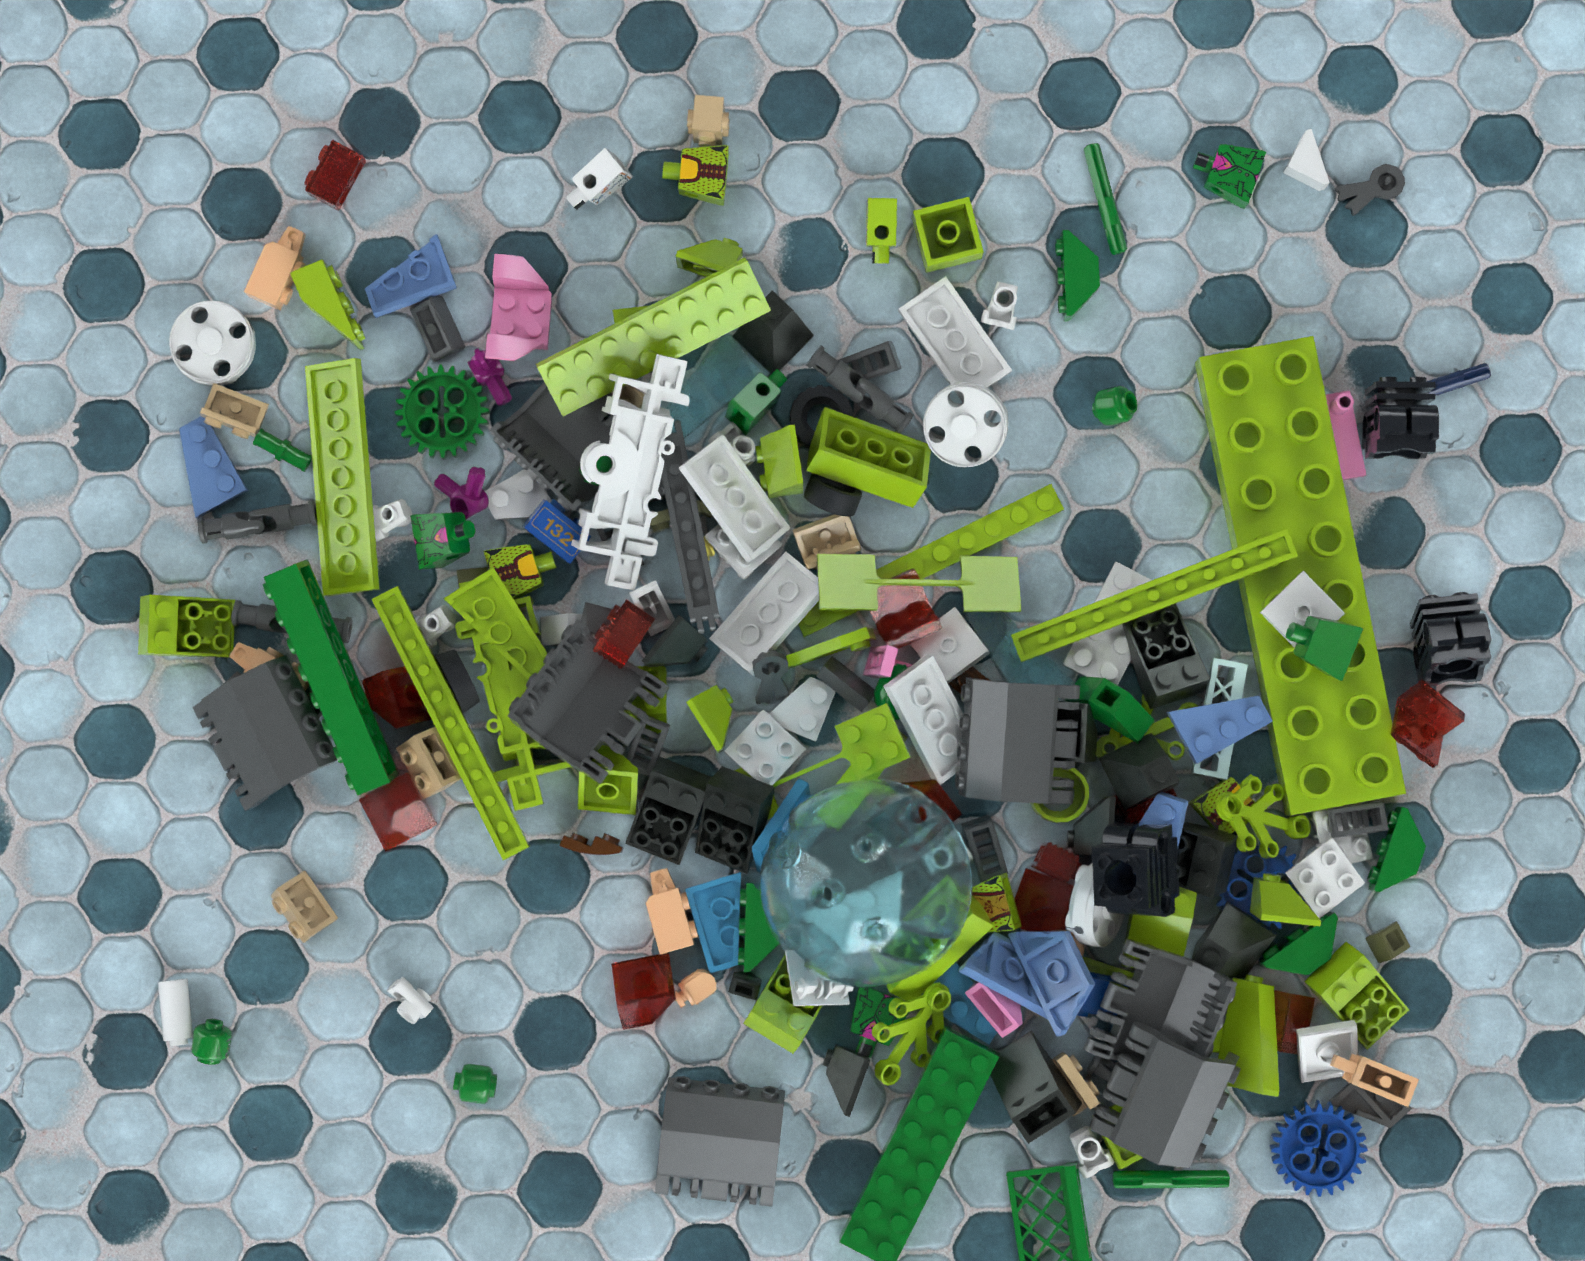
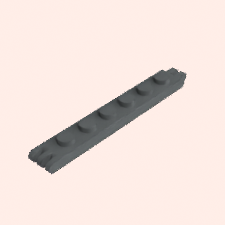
M676 420L674 427L677 432L671 433L665 438L674 443L675 450L671 455L661 453V457L664 460L661 476L691 624L697 623L698 632L702 634L705 633L703 621L708 620L710 632L716 631L714 619L720 618L695 491L679 470V467L688 461L681 421Z

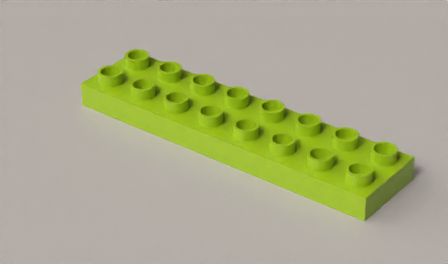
M1314 336L1199 357L1195 362V368L1231 548L1235 549L1288 528L1298 554L1296 558L1238 579L1261 698L1273 722L1267 724L1278 783L1284 790L1282 803L1285 816L1406 794ZM1302 571L1345 613L1337 621L1363 628L1343 681L1326 675L1294 655L1295 648L1260 613Z

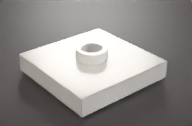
M1304 571L1260 612L1294 648L1297 643L1286 638V631L1292 622L1304 626L1308 616L1337 621L1345 614Z
M955 607L908 640L920 659L927 654L934 656L947 683H950L990 654L989 650Z
M1355 1020L1296 1029L1299 1078L1301 1083L1342 1077L1345 1071L1330 1066L1333 1055L1335 1054L1349 1060L1351 1054H1358V1035Z

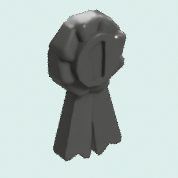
M1383 164L1372 171L1369 181L1341 185L1334 189L1339 194L1338 201L1357 196L1345 205L1346 209L1351 210V215L1355 216L1374 197L1388 201L1401 194L1405 185V178L1398 167Z
M775 650L760 653L752 662L755 677L761 679L755 700L756 704L763 702L770 704L772 691H774L777 700L782 696H789L788 687L781 678L789 669L788 661L785 654L778 653Z

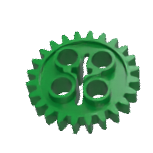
M442 364L439 365L437 373H434L432 368L428 366V375L426 376L417 371L419 380L415 382L408 378L407 381L411 388L409 390L405 388L400 389L405 395V399H396V402L403 406V409L395 411L396 416L403 417L396 425L400 428L406 427L401 436L403 438L412 436L408 443L409 446L414 447L419 443L418 452L423 454L429 449L430 458H434L437 451L440 452L443 460L446 459L447 451H451L452 455L456 458L458 456L457 449L459 448L468 453L466 444L470 442L473 445H477L478 443L474 436L476 434L480 436L485 435L479 428L480 425H489V422L482 418V415L490 413L488 408L482 407L483 404L488 402V398L478 396L484 390L483 387L477 386L473 388L476 382L475 377H471L466 381L467 372L462 370L456 375V368L454 366L450 367L448 373L445 372ZM440 387L445 388L444 406L449 411V413H444L446 435L443 438L440 436L441 418L436 413V411L441 410ZM457 390L464 393L462 402L459 404L450 403L451 393ZM428 391L435 394L434 401L429 405H423L420 401L422 394ZM433 420L435 421L434 431L429 434L422 433L421 426L423 422ZM454 420H463L465 425L461 432L453 433L450 431V424Z

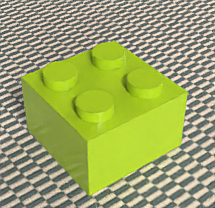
M969 197L913 211L911 219L926 273L982 259L984 251Z

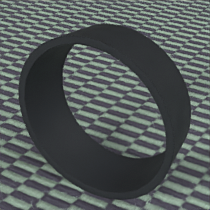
M453 649L435 655L462 713L480 702L479 696L457 651Z

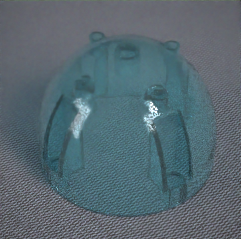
M861 779L839 783L820 790L804 799L791 810L789 819L782 830L774 833L767 845L760 870L759 889L765 920L773 937L783 950L794 949L804 960L805 970L818 978L844 986L865 988L889 985L910 978L928 969L946 954L958 938L969 912L972 894V873L967 850L960 833L947 814L934 801L916 789L902 783L883 779ZM920 806L927 812L925 821H922L918 816ZM868 841L871 843V849L868 847ZM825 886L829 887L832 892L830 901L824 896ZM877 928L880 930L881 936L878 935ZM931 938L940 939L941 944L939 948L932 944Z

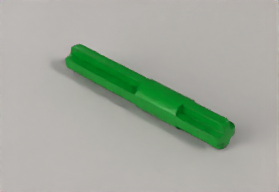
M1098 143L1089 144L1084 147L1086 162L1110 252L1112 255L1124 253L1127 250L1117 207L1100 145Z
M1226 1170L1114 1171L1112 1182L1114 1188L1229 1187L1230 1176Z

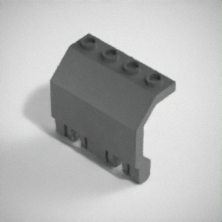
M543 382L518 411L505 421L495 423L490 429L495 435L493 440L502 449L507 450L509 448L516 455L514 460L523 469L532 470L537 475L535 480L545 490L551 489L557 494L556 500L562 507L568 511L570 509L573 511L579 510V508H583L595 497L599 489L597 485L584 482V477L579 472L580 459L584 449L591 443L600 441L601 443L609 444L611 436L609 433L613 415L601 410L602 406L605 407L607 396L612 397L613 394L609 393L563 417L545 382Z
M576 620L573 626L569 625L561 635L562 641L557 648L551 649L547 653L543 661L544 666L539 673H534L529 678L526 684L527 689L521 698L516 697L511 703L508 717L517 727L541 746L601 784L608 775V772L591 760L593 759L610 771L614 764L610 759L598 753L600 747L605 744L615 753L622 755L625 748L608 736L610 735L628 747L643 725L627 714L626 711L642 722H646L648 715L640 708L632 705L633 701L639 696L649 705L656 707L660 701L644 690L643 687L661 699L669 687L652 674L639 669L606 647L590 633L585 624Z
M287 655L265 662L227 681L192 707L198 719L204 718L200 721L202 728L215 726L217 733L213 734L208 740L211 745L220 742L213 747V750L224 771L235 767L226 773L228 779L241 777L244 784L235 790L237 797L249 792L239 799L245 811L263 803L270 795L289 783L337 761L333 745L325 733Z
M966 677V684H963L961 687L964 713H961L959 717L962 743H959L957 747V758L961 760L960 772H957L955 777V787L959 790L958 794L968 798L1000 802L1073 804V790L1052 789V787H1074V780L1070 778L1054 779L1053 770L1054 767L1062 769L1075 768V761L1057 760L1054 757L1076 758L1077 732L1056 730V728H1078V721L1072 719L1057 720V709H1079V702L1058 701V698L1080 699V686L1000 682Z
M1127 938L1122 951L1140 959L1120 954L1118 960L1123 965L1136 968L1133 977L1126 976L1120 972H1113L1111 978L1121 984L1109 982L1100 1004L1102 1008L1108 1011L1098 1009L1096 1014L1101 1020L1114 1023L1111 1032L1098 1027H1091L1089 1034L1096 1038L1088 1036L1083 1050L1109 1060H1118L1119 1055L1124 1053L1144 1061L1145 1055L1128 1048L1125 1044L1133 1023L1140 1022L1158 1030L1168 1040L1209 1058L1213 1052V1042L1217 1032L1223 1027L1227 1007L1235 997L1237 983L1226 975L1194 960Z
M1134 1022L1125 1044L1128 1048L1145 1055V1059L1141 1061L1124 1053L1119 1055V1062H1116L1106 1085L1107 1088L1102 1096L1108 1101L1123 1107L1120 1113L1105 1105H1098L1089 1128L1109 1138L1114 1144L1155 1164L1190 1168L1194 1159L1200 1161L1207 1145L1203 1144L1202 1141L1205 1134L1211 1136L1218 1121L1213 1116L1217 1108L1223 1110L1229 1093L1224 1091L1228 1082L1234 1084L1241 1068L1236 1066L1240 1056L1228 1052L1224 1060L1207 1058L1168 1040L1154 1028L1140 1022Z
M685 1076L669 1077L661 1128L655 1194L668 1195L670 1177H673L672 1195L678 1196L681 1190L680 1178L692 1179L690 1185L691 1198H697L699 1180H703L701 1199L727 1202L728 1184L731 1183L730 1202L737 1203L740 1192L739 1185L751 1186L748 1197L749 1204L756 1205L758 1187H761L760 1205L772 1207L785 1090H779L772 1086L763 1088L750 1087L745 1083L723 1084L716 1080L697 1081Z

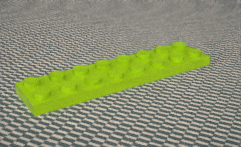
M744 257L536 363V367L561 415L564 417L613 392L615 381L609 379L610 373L638 379L653 371L657 354L677 359L770 312L771 309L747 259Z
M350 358L305 366L323 596L380 590L361 359Z

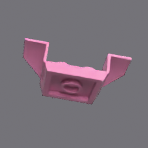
M494 254L492 276L494 296L490 334H487L485 358L515 361L535 349L548 350L552 293L549 291L548 285L524 257Z

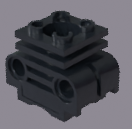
M1380 377L1379 381L1373 382L1371 386L1365 389V396H1372L1365 401V407H1373L1364 413L1362 421V449H1365V459H1381L1387 456L1425 459L1427 454H1434L1436 452V440L1439 439V412L1436 405H1428L1435 400V394H1427L1435 388V382H1426V377H1410V382H1397V377Z
M1457 592L1445 597L1428 595L1418 600L1410 621V628L1414 629L1412 632V638L1416 639L1413 646L1414 665L1417 680L1422 682V687L1438 686L1447 681H1461L1465 683L1481 681L1484 668L1491 659L1489 646L1492 639L1486 615L1479 613L1481 607L1480 604H1476L1479 599L1478 593Z
M1115 822L1105 828L1102 844L1092 846L1094 906L1106 907L1109 913L1167 917L1175 913V898L1180 896L1177 873L1178 842L1177 837H1172V824H1143L1139 826V824Z

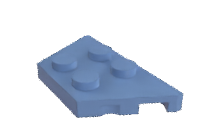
M1024 931L1009 933L1008 936L1056 1037L1063 1036L1067 1033L1095 986V982L1071 932Z
M993 932L959 968V972L1048 1019L1011 940L998 932Z

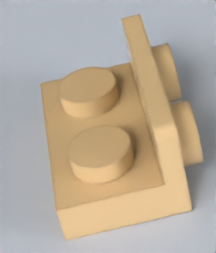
M305 870L278 887L271 894L274 909L280 915L283 914L289 922L290 932L295 938H300L303 943L338 919Z

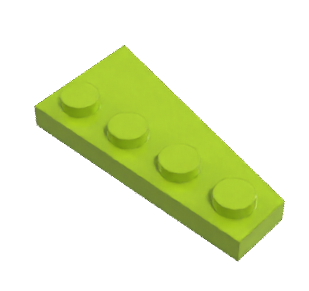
M494 567L443 598L528 680L534 673H539L542 669L547 651Z

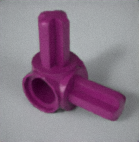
M479 348L475 349V355L467 363L479 385L487 386L498 406L507 404L512 400V395L502 379L505 370L499 359H486V350L480 351Z
M472 467L466 484L461 486L445 474H440L434 481V486L450 498L452 513L462 512L465 515V520L488 507V496L482 489L486 477L485 470L482 467Z

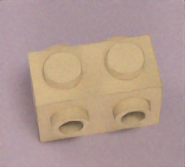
M695 95L694 110L688 109V134H693L694 143H699V147L722 145L723 137L729 136L730 124L729 112H725L724 97Z
M436 727L414 735L396 748L423 799L447 789L462 779Z

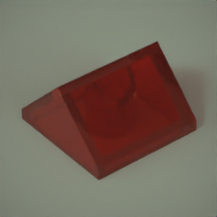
M1274 989L1277 1051L1298 1055L1296 1029L1310 1027L1315 998Z

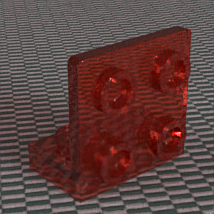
M912 568L890 579H919L916 570ZM883 585L877 589L878 610L870 611V614L884 645L900 649L943 629L940 619L931 608L923 586Z
M1421 680L1398 697L1390 734L1399 744L1404 745L1413 752L1419 760L1434 768L1439 763L1443 736L1464 722L1465 713L1425 681Z

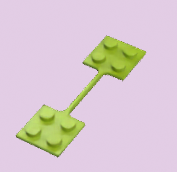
M817 554L819 610L877 611V589L883 585L958 587L963 594L964 612H1021L1018 557L960 556L961 578L959 580L880 579L876 574L875 555Z
M888 703L834 726L842 743V750L839 754L780 779L773 786L776 788L780 784L840 758H845L850 762L857 780L911 758ZM741 767L734 770L738 773L751 777ZM774 795L768 819L772 818L779 808Z

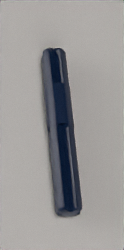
M1483 363L1427 381L1435 382V388L1427 394L1438 396L1486 380L1491 377L1490 368L1487 363Z

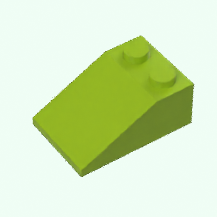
M795 424L788 425L761 437V445L755 446L757 462L764 464L765 474L759 475L761 488L764 492L768 491L769 498L803 494V477Z
M1179 887L1180 896L1175 898V913L1167 917L1129 914L1125 942L1127 938L1184 957L1197 893ZM1123 952L1124 955H1127V956H1130V957H1133V958H1136V959H1140V958L1131 956V955L1126 954V953Z

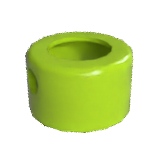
M1054 767L1053 777L1074 780L1073 804L1062 811L1050 810L1043 803L1030 804L1034 812L1044 820L1053 823L1069 822L1079 817L1086 809L1089 800V786L1085 777L1076 768L1062 769Z

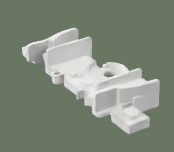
M657 354L650 383L611 373L609 375V379L615 381L612 397L607 396L605 407L602 406L601 411L613 415L609 433L611 436L609 444L596 441L591 443L582 453L580 459L582 475L589 483L593 481L599 484V489L596 492L592 510L579 508V513L581 514L578 525L582 527L580 540L572 539L571 543L572 546L579 550L611 556L604 583L608 586L635 590L642 562L641 554L647 556H654L656 554L658 542L655 538L648 537L651 519L657 516L658 513L648 509V502L652 498L661 499L658 492L664 466L661 453L671 455L675 450L674 443L665 439L672 432L674 418L670 415V409L661 408L660 405L661 400L685 406L689 405V396L680 393L688 361ZM622 384L630 385L644 394L641 409L625 400L619 399ZM601 456H609L612 459L613 466L609 472L601 473L598 471L596 463ZM590 528H614L611 540L600 542L587 541Z

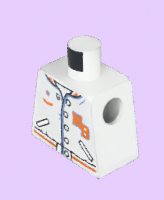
M604 148L572 178L577 187L566 196V199L576 210L588 200L598 205L628 182L633 175L614 153ZM596 180L595 187L591 188L593 181Z

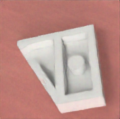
M524 469L485 491L489 500L488 508L495 520L526 519L530 517L543 499L549 503L551 502L546 490L535 480L537 475L532 470Z
M809 677L772 710L769 715L785 730L816 742L835 691L823 681Z

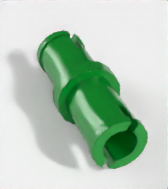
M260 429L254 438L253 445L275 455L274 459L278 461L284 460L303 472L307 470L312 461V455L292 446L291 441L287 439L283 441L264 431V429Z

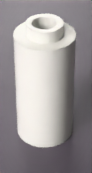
M188 979L158 982L163 1041H169L170 1046L188 1044L187 1039L193 1038Z

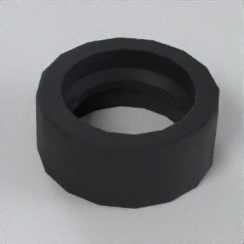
M814 473L811 474L804 491V498L814 506L836 515L848 517L855 515L862 497V492L859 489Z

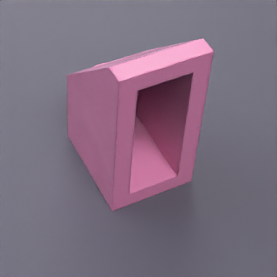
M977 981L965 992L966 996L1002 1038L1023 1024L1021 1005Z

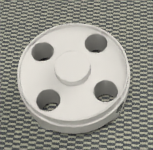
M203 301L189 306L177 317L170 332L169 345L176 366L188 378L208 386H213V383L228 385L234 383L249 368L255 355L256 338L254 328L237 308L220 301ZM200 311H207V320L200 324L196 323V315ZM241 325L245 326L246 333L244 336L238 339L234 338L233 332L235 328ZM191 348V358L187 361H181V352L184 349ZM229 363V373L225 376H219V366Z
M954 382L940 390L927 406L923 419L925 439L932 452L942 461L957 467L978 466L994 457L1002 447L1008 432V411L1000 398L989 388L974 382ZM957 390L963 393L964 402H953L950 398V392ZM989 410L997 411L1001 416V421L998 423L990 422L986 417V412ZM934 426L941 427L945 431V437L942 439L935 438L931 433V428ZM977 446L981 450L982 456L972 458L967 453V447Z
M1092 863L1089 866L1081 865L1076 873L1065 927L1067 931L1074 934L1079 943L1093 947H1105L1116 937L1125 914L1109 913L1106 907L1094 906Z

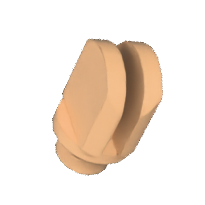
M703 968L697 969L681 980L678 984L681 991H675L672 995L681 1008L686 1005L684 1002L687 1000L692 1006L697 1005L714 994L716 991V981L709 971Z

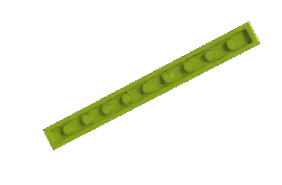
M1049 484L876 569V574L880 579H925L960 562V556H972L1063 511L1064 508L1052 484ZM880 586L877 589V599L880 601L909 586ZM818 601L800 621L798 626L805 638L860 610H819Z
M1287 528L1012 634L1011 637L1020 661L1025 662L1296 558L1298 554Z
M396 586L371 599L502 860H506L529 848L530 845L400 587Z

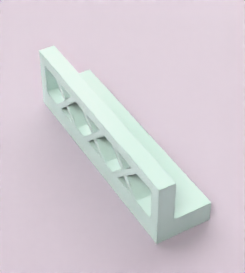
M1212 658L1209 672L1210 681L1207 684L1204 705L1212 704V699L1220 693L1224 696L1223 702L1242 699L1248 664ZM1218 665L1229 667L1227 682L1224 686L1216 677ZM1215 684H1216V686L1218 687V690L1214 692V688H1215ZM1234 743L1213 755L1211 770L1201 769V762L1197 764L1193 762L1191 773L1227 780Z

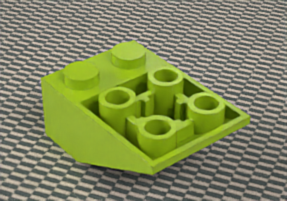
M321 259L290 272L299 296L308 308L358 349H365L362 340L366 339L360 324L357 323L355 318H351L350 314L355 313L353 306L344 291L340 292L339 288L343 287V283L333 265L328 266Z
M166 595L141 596L138 655L230 658L229 656L234 649L232 611L235 600Z
M791 942L787 950H802V948ZM784 954L743 1024L794 1054L823 1005L793 1006L786 955Z
M1348 942L1339 947L1332 954L1329 961L1321 965L1304 981L1316 997L1340 1022L1355 1020L1358 1041L1366 1050L1409 1011L1407 1006L1364 954Z

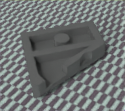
M1348 1083L1329 1100L1333 1106L1339 1107L1341 1105L1348 1112L1388 1128L1394 1126L1412 1109L1410 1106H1404L1351 1083Z

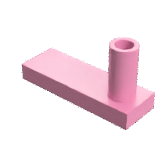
M1350 390L1326 394L1342 478L1347 480L1366 476V470L1353 409L1354 399L1351 396Z
M888 645L871 647L863 675L871 678L891 677L893 667L897 663L905 664L908 668L913 664L896 660L898 648Z

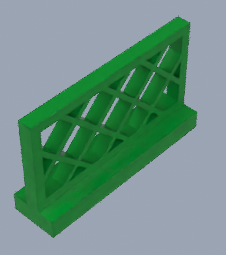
M1077 1161L1062 1165L1006 1172L1019 1261H1026V1256L1031 1261H1040L1037 1257L1046 1245L1060 1255L1057 1261H1062L1063 1258L1067 1261H1093ZM1059 1172L1061 1185L1054 1193L1043 1185L1041 1181L1046 1174ZM1042 1174L1038 1180L1032 1176ZM1025 1176L1035 1184L1026 1197L1015 1189L1014 1178ZM1037 1186L1051 1196V1199L1043 1209L1028 1199ZM1061 1190L1063 1192V1199L1058 1196ZM1017 1197L1023 1200L1019 1206L1017 1203ZM1054 1199L1065 1207L1066 1214L1060 1222H1057L1045 1212ZM1025 1203L1039 1213L1031 1226L1022 1221L1019 1216V1211ZM1041 1216L1056 1226L1047 1239L1033 1229ZM1066 1219L1068 1229L1062 1225ZM1021 1226L1027 1230L1023 1236ZM1058 1229L1067 1234L1070 1239V1244L1064 1252L1050 1242ZM1029 1233H1032L1044 1243L1035 1256L1024 1248L1023 1241ZM1070 1249L1072 1252V1258L1066 1255Z

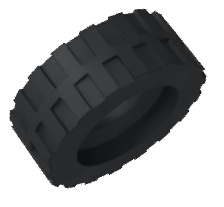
M817 385V387L813 388L811 386L806 391L801 392L792 403L790 425L795 424L797 441L804 444L808 449L815 433L807 422V414L813 406L825 404L837 412L853 417V409L848 398L831 386Z

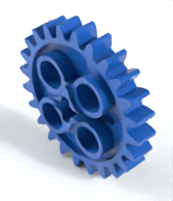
M1256 845L1254 850L1242 852L1238 849L1234 855L1227 890L1220 894L1222 899L1215 905L1217 907L1223 906L1228 901L1270 928V924L1274 923L1280 929L1281 922L1260 920L1250 913L1253 884L1238 875L1237 870L1241 869L1253 878H1261L1263 873L1285 874L1295 866L1292 861L1295 859L1296 854L1294 853L1287 857L1285 855L1287 846L1285 845L1280 848L1276 857L1269 859L1261 857L1259 845ZM1253 856H1258L1263 861V868L1258 873H1252L1247 868V861ZM1287 876L1288 884L1299 895V891L1296 889V887L1293 885V883ZM1241 880L1246 884L1247 891L1243 896L1235 897L1231 894L1230 886L1234 881Z
M1316 1100L1315 1107L1310 1108L1307 1101H1305L1304 1110L1300 1111L1296 1106H1293L1295 1115L1291 1117L1284 1113L1283 1116L1286 1123H1276L1280 1133L1271 1134L1272 1139L1277 1144L1270 1145V1150L1278 1154L1272 1156L1271 1159L1273 1164H1280L1276 1168L1278 1175L1286 1173L1283 1177L1286 1184L1294 1180L1293 1188L1295 1191L1304 1186L1306 1195H1309L1311 1190L1315 1189L1318 1197H1321L1323 1189L1327 1188L1328 1193L1333 1195L1334 1186L1337 1185L1340 1190L1344 1191L1343 1181L1346 1180L1349 1183H1354L1351 1176L1352 1172L1356 1174L1362 1173L1357 1163H1366L1365 1157L1360 1154L1368 1151L1367 1146L1361 1144V1142L1366 1140V1136L1364 1133H1357L1362 1128L1360 1123H1352L1354 1120L1352 1113L1344 1116L1345 1110L1343 1106L1340 1105L1333 1111L1331 1101L1326 1104L1325 1108H1322L1320 1101ZM1327 1124V1127L1325 1128L1321 1138L1322 1125ZM1305 1126L1315 1127L1312 1135H1301V1131ZM1342 1133L1344 1138L1339 1143H1332L1330 1138L1333 1134ZM1321 1139L1324 1149L1318 1150L1316 1158L1313 1148L1319 1147ZM1304 1153L1308 1155L1304 1163L1297 1164L1293 1162L1297 1154ZM1316 1159L1315 1171L1311 1173L1310 1170ZM1325 1162H1336L1334 1169L1330 1171L1322 1170Z

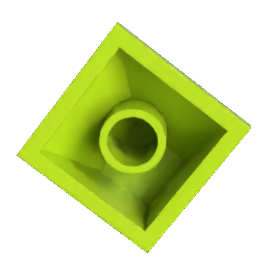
M723 238L722 241L713 239L677 250L675 255L677 268L707 277L740 260L743 256V248L738 247V242L728 238Z
M716 684L689 699L686 703L716 751L720 753L724 750L733 711L730 704L734 701L725 687L720 690Z
M602 745L598 753L610 759L614 766L610 771L593 759L591 760L608 772V775L601 784L579 771L578 810L636 815L638 768L623 755L615 753L606 745Z
M1263 873V878L1254 877L1250 913L1265 921L1321 926V920L1287 882L1281 880V875Z

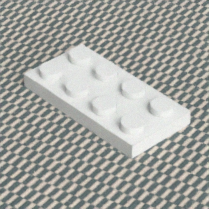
M946 276L898 309V312L949 384L954 382H974L989 388L1012 372L1010 366ZM954 390L960 400L964 402L963 393Z
M723 434L715 438L679 467V470L746 562L756 558L790 529V526Z
M785 551L709 639L753 676V660L762 652L767 653L776 650L819 601L818 577Z
M1115 562L1095 602L1152 580ZM1123 624L1074 642L1062 665L1082 676L1105 678L1118 686L1132 659Z
M927 654L883 687L933 783L941 785L960 771L961 760L957 758V747L959 743H962V731L959 729V717L962 711L934 656Z

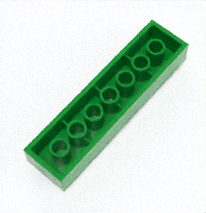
M308 559L264 576L263 578L266 582L263 583L265 594L269 600L273 599L275 603L277 622L281 627L285 626L289 636L286 639L287 645L293 655L297 654L301 664L298 666L299 673L305 682H309L312 689L310 693L311 701L316 709L320 708L324 717L322 726L327 736H332L336 745L333 747L334 754L338 762L343 763L346 768L347 774H345V779L349 788L355 790L358 796L390 783L400 773Z
M947 1026L944 1027L839 1236V1243L874 1261H897L999 1058L998 1052Z

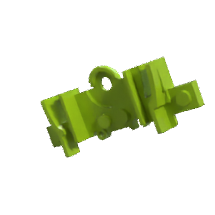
M470 581L459 583V587L461 588ZM527 596L515 599L519 608L527 607L530 619L527 621L535 634L540 636L541 631L533 609V598ZM466 620L459 621L455 624L458 638L461 640L472 638L476 652L473 663L484 662L487 666L486 673L482 676H477V679L484 684L490 712L497 715V719L492 718L488 720L486 724L487 730L491 733L501 732L497 741L504 761L518 759L519 766L493 773L498 782L507 780L515 811L542 805L544 801L537 776L573 767L566 762L555 765H535L532 748H546L517 727L508 717L511 703L516 697L521 698L526 691L528 679ZM494 722L497 723L496 729L491 728V724Z

